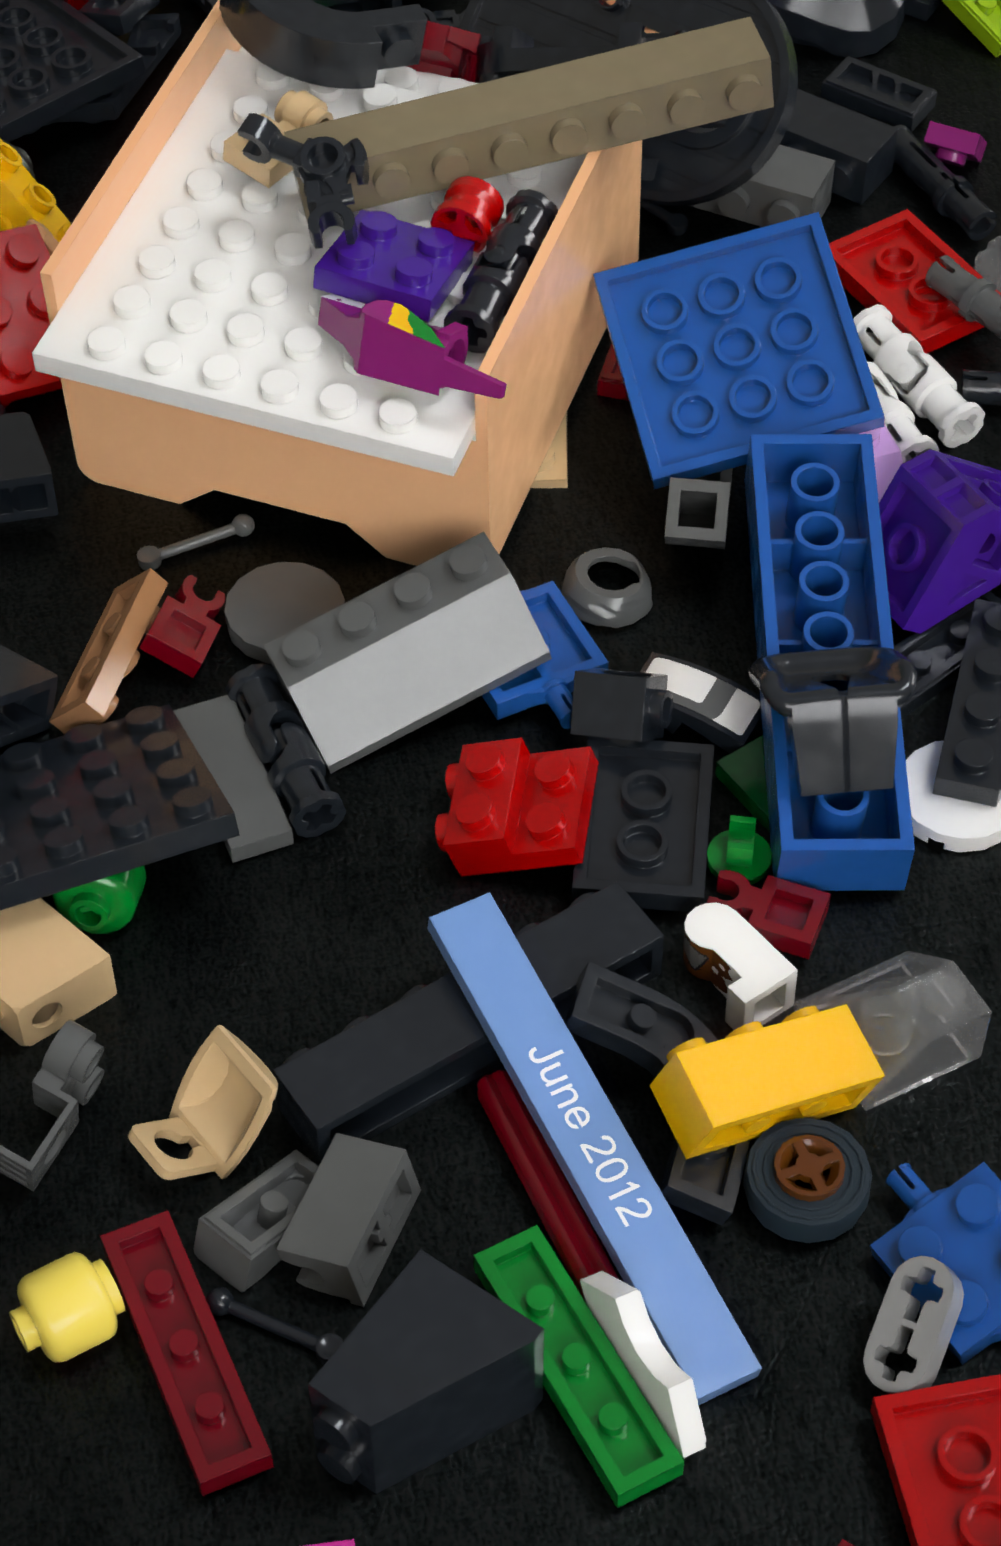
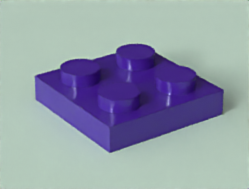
M361 209L355 216L358 234L355 244L347 245L345 231L341 233L315 265L313 288L366 304L376 300L395 302L403 305L421 320L430 322L458 283L463 272H466L472 264L475 242L456 237L446 229L437 227L425 228L397 220L387 212H369Z

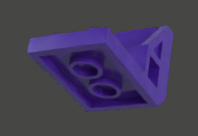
M931 449L901 464L879 502L890 615L902 629L921 634L1001 584V470Z

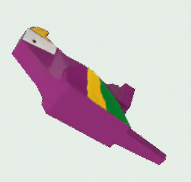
M335 294L321 296L318 325L343 344L353 359V367L356 373L439 396L440 388L449 387L497 399L505 397L506 383L465 364L468 352V326L453 322L445 327L427 325L403 305L388 300H376L366 304Z

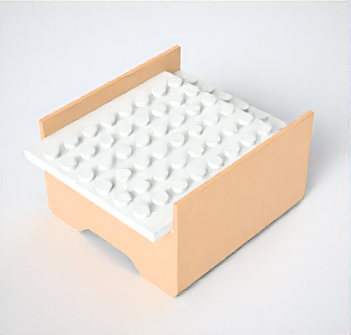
M218 0L40 272L50 325L33 350L32 357L35 371L57 376L61 379L79 469L84 475L97 483L177 504H182L216 490L344 523L384 557L416 566L482 532L486 534L498 554H500L607 327L593 274L638 262L642 140L483 179L499 192L504 201V212L497 226L504 223L507 218L506 205L510 198L515 196L520 190L531 189L541 192L558 209V213L541 242V246L506 316L502 317L498 324L499 330L490 347L484 353L467 352L466 365L507 384L505 397L497 399L449 387L440 388L439 396L361 375L354 370L353 359L343 344L318 325L321 296L332 293L313 288L315 265L344 229L340 226H331L325 229L322 234L323 248L315 249L311 242L308 223L293 170L268 188L223 160L224 141L238 131L249 113H257L259 115L263 113L275 120L274 112L281 97L290 90L295 92L305 90L327 104L328 112L332 113L334 120L478 83L429 72H419L407 66L377 70L375 86L372 88H331L299 81L273 70L249 54L228 29L222 18V13L219 9L220 0ZM447 189L363 210L387 212L397 220L430 228L432 216L437 207L444 202ZM527 206L524 207L521 214L525 213ZM359 211L353 212L354 216H356ZM486 246L479 253L473 252V260L466 272H463L458 283L430 322L422 320L423 322L431 326L444 327V319L447 313L460 304L463 299V284L479 255L485 252Z

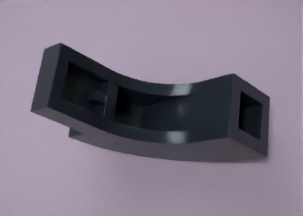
M220 0L219 4L222 18L233 37L257 60L273 70L299 81L342 89L372 88L375 86L377 70L419 64L428 20L419 4L362 12L335 10L322 6L312 0Z

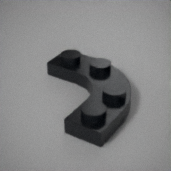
M590 961L579 975L565 1019V1024L571 1033L628 1057L648 1070L654 1078L668 1063L667 1054L681 1043L694 1038H704L706 1044L718 1041L713 1033L696 1016L668 996ZM673 1134L672 1146L660 1185V1190L667 1203L722 1226L733 1214L750 1140L686 1159Z

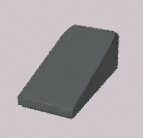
M296 1149L204 1214L198 1220L194 1243L196 1257L239 1292L246 1291L262 1279L281 1260L276 1248L319 1166Z

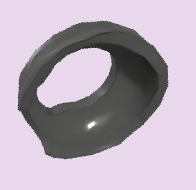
M604 547L591 549L579 555L566 570L561 584V593L577 617L596 626L620 628L634 624L646 616L653 606L651 582L643 565L633 554L621 549ZM599 562L617 563L635 572L639 578V583L631 584L620 590H606L598 587L590 580L588 570Z

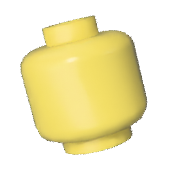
M74 1252L25 1275L17 1286V1294L21 1306L9 1311V1315L16 1333L27 1352L40 1346L50 1360L62 1363L111 1339L118 1329L117 1315L126 1310L119 1289L104 1261L100 1258L91 1263L83 1254Z

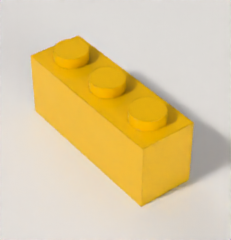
M845 1004L820 1012L817 1006L804 1007L787 1016L781 1023L763 1027L759 1021L751 1022L735 1029L725 1039L707 1044L704 1038H694L683 1042L667 1054L668 1063L649 1086L685 1158L689 1159L758 1138L764 1131L781 1121L804 1117L820 1119L856 1108L885 1077V1074L848 1005Z

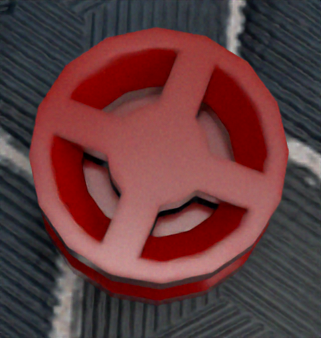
M471 176L459 177L450 184L444 196V202L435 210L430 221L431 227L446 229L456 237L474 241V252L479 253L485 248L486 242L492 233L491 229L497 226L503 215L504 201L499 192L490 183Z

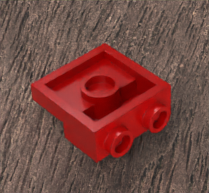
M522 737L462 745L459 763L449 764L445 774L446 789L452 800L449 813L439 814L435 823L438 846L441 851L448 853L461 877L583 864L599 764L591 746L530 754Z

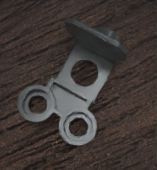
M73 1020L67 1021L59 1030L44 1056L41 1069L32 1081L34 1104L58 1118L30 1162L0 1145V1172L33 1192L78 1125V1103L83 1106L88 1103L97 1090L105 1072L103 1068L97 1066L103 1055L104 1046L95 1042L96 1034Z

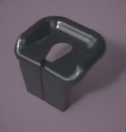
M860 646L779 653L758 658L751 664L749 668L751 681L759 688L768 704L776 712L784 717H788L797 789L801 796L890 789L894 787L898 708L910 700L917 685L916 668L908 658L892 648ZM831 680L848 681V690L838 691L835 687L820 682Z

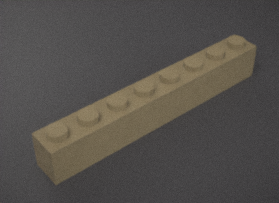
M750 16L286 131L284 135L303 144L309 137L314 139L323 136L335 138L343 146L355 138L361 141L368 157L369 182L366 185L358 186L355 172H352L347 184L351 183L355 204L346 206L352 212L447 189L459 177L471 176L483 180L587 154L592 151L604 150L774 107L771 57ZM294 173L295 182L308 223V218L310 214L307 205V196H305L304 193V183L302 182L301 178L296 177Z

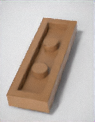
M152 568L147 569L114 589L49 720L51 724L64 734L79 725H100L115 710L119 701L115 693L122 679L132 671L140 658V652L136 649L143 635L153 623L160 609L157 605L168 585V582Z

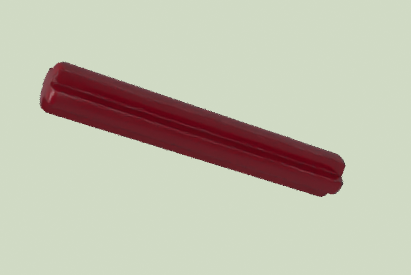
M499 1069L491 1075H484L477 1082V1097L574 1285L586 1302L580 1282L581 1279L600 1271H604L617 1279L619 1278L506 1070Z

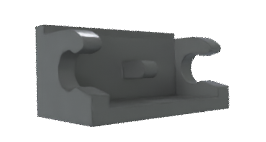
M336 1133L276 1248L282 1261L302 1267L296 1278L298 1283L322 1293L348 1299L351 1304L365 1306L421 1192L406 1149Z

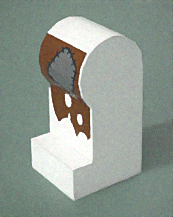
M704 903L688 913L684 922V965L697 978L711 981L726 997L725 1022L733 1030L755 1021H759L764 1025L794 1005L798 970L736 910L720 903Z

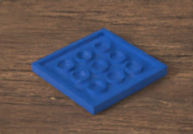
M819 212L593 274L595 287L654 489L669 486L670 477L695 479L746 465L750 434H859L884 427L885 416Z

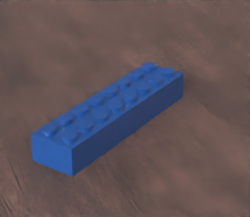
M750 434L745 472V494L757 659L779 653L846 647L875 646L894 649L872 434ZM831 680L820 682L835 687L838 691L848 690V681ZM760 691L773 876L820 891L905 890L915 846L900 707L898 708L893 788L801 796L797 789L788 717H784L776 712L768 704Z

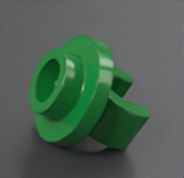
M730 815L729 830L721 832L710 842L707 850V865L710 872L716 878H718L720 870H731L745 876L750 884L753 885L766 877L770 871L772 851L768 842L762 836L755 833V817Z

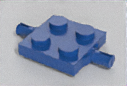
M550 581L520 592L550 651L552 659L483 694L482 697L497 720L536 705L548 704L558 718L561 727L570 729L573 705L571 693L574 690L575 671L593 668L608 669L609 662L554 581Z
M983 1162L950 1187L932 1193L913 1171L912 1166L909 1163H904L898 1166L900 1175L894 1169L887 1176L886 1184L896 1192L910 1211L901 1223L870 1244L872 1256L890 1278H892L898 1266L906 1260L917 1256L933 1257L955 1272L962 1282L964 1299L948 1348L963 1365L991 1343L1001 1341V1180ZM933 1274L927 1284L915 1283L912 1288L911 1295L920 1301L919 1313L926 1301L938 1303L942 1297L943 1290L933 1283Z

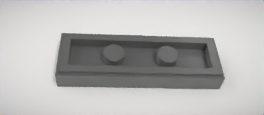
M224 695L174 710L173 712L235 812L240 835L224 840L232 863L294 844L292 828L267 777L268 774L265 767L258 758L244 731L245 722L235 700H231L228 695Z

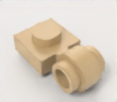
M290 90L286 92L276 106L274 112L275 120L263 113L260 114L273 122L283 136H285L284 132L333 120L332 113L328 112L327 104L305 90L299 92ZM238 131L224 141L223 160L268 188L293 170L291 165L273 158L270 162L263 164L252 161L244 156L242 150L249 140L239 136Z

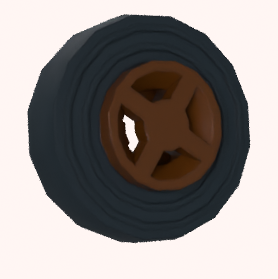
M804 1117L781 1121L760 1135L748 1152L743 1186L750 1210L765 1228L784 1239L815 1243L833 1240L853 1228L867 1208L872 1172L865 1150L851 1133L829 1121ZM800 1179L803 1182L810 1183L813 1189L796 1185L795 1180Z

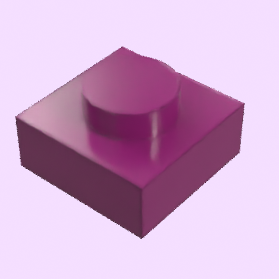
M930 121L924 138V142L930 149L936 151L935 156L941 162L958 167H964L967 159L981 163L987 142L980 134Z

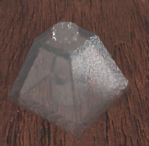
M913 951L904 952L800 999L794 1004V1011L808 1006H817L819 1012L845 1004L848 1005L885 1074V1077L860 1102L865 1111L980 1058L992 1013L991 1009L953 960Z

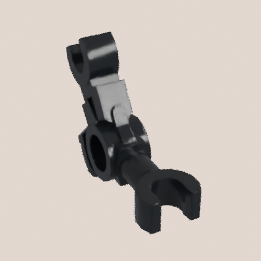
M249 113L238 129V135L249 140L242 150L243 155L257 163L266 164L273 158L293 166L295 176L301 178L304 183V193L307 196L310 214L308 229L315 249L323 248L322 234L325 229L331 226L342 227L345 231L347 245L355 244L358 237L355 216L352 210L346 206L355 204L351 183H347L352 172L356 174L358 186L366 185L369 182L368 157L361 141L355 138L343 146L335 138L323 136L314 139L309 137L303 144L283 136L278 127L266 117L257 113Z

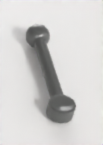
M239 514L234 517L230 524L158 549L155 546H144L137 552L139 567L145 571L149 568L155 570L161 565L163 559L235 534L241 537L248 536L255 528L254 520L250 515Z

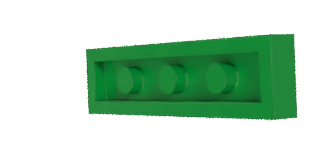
M538 1225L473 1255L474 1271L486 1291L544 1328L543 1386L615 1506L619 1508L683 1475L684 1459Z

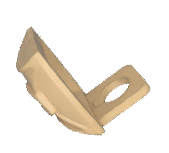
M218 1025L200 1046L192 1059L177 1091L169 1119L135 1124L128 1134V1139L153 1170L163 1179L174 1180L214 1171L221 1179H225L247 1154L270 1115L272 1103L276 1099L278 1092V1082L269 1068L246 1044L224 1026ZM165 1138L177 1144L189 1143L192 1149L187 1159L173 1158L163 1153L157 1147L155 1139Z

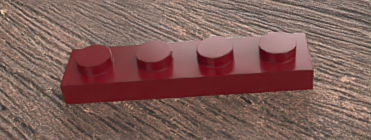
M164 1211L101 1235L100 1239L104 1254L202 1496L274 1468L271 1451L169 1211Z

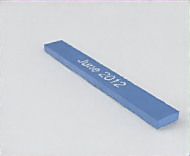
M489 892L429 917L428 931L625 1283L640 1290L648 1317L662 1345L676 1365L693 1379L698 1406L758 1377L762 1369L761 1365L491 893Z

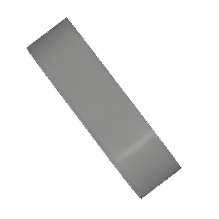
M917 1256L906 1260L898 1266L890 1280L865 1347L863 1363L866 1375L875 1386L888 1394L931 1387L937 1377L961 1312L964 1299L962 1282L953 1270L937 1259ZM933 1274V1283L943 1290L942 1297L938 1303L926 1301L916 1323L915 1320L920 1309V1301L911 1295L912 1288L915 1283L927 1284ZM913 1332L907 1348V1354L917 1360L916 1367L912 1373L900 1371L896 1380L893 1381L895 1371L885 1365L886 1358L890 1352L901 1354L906 1347L910 1333Z

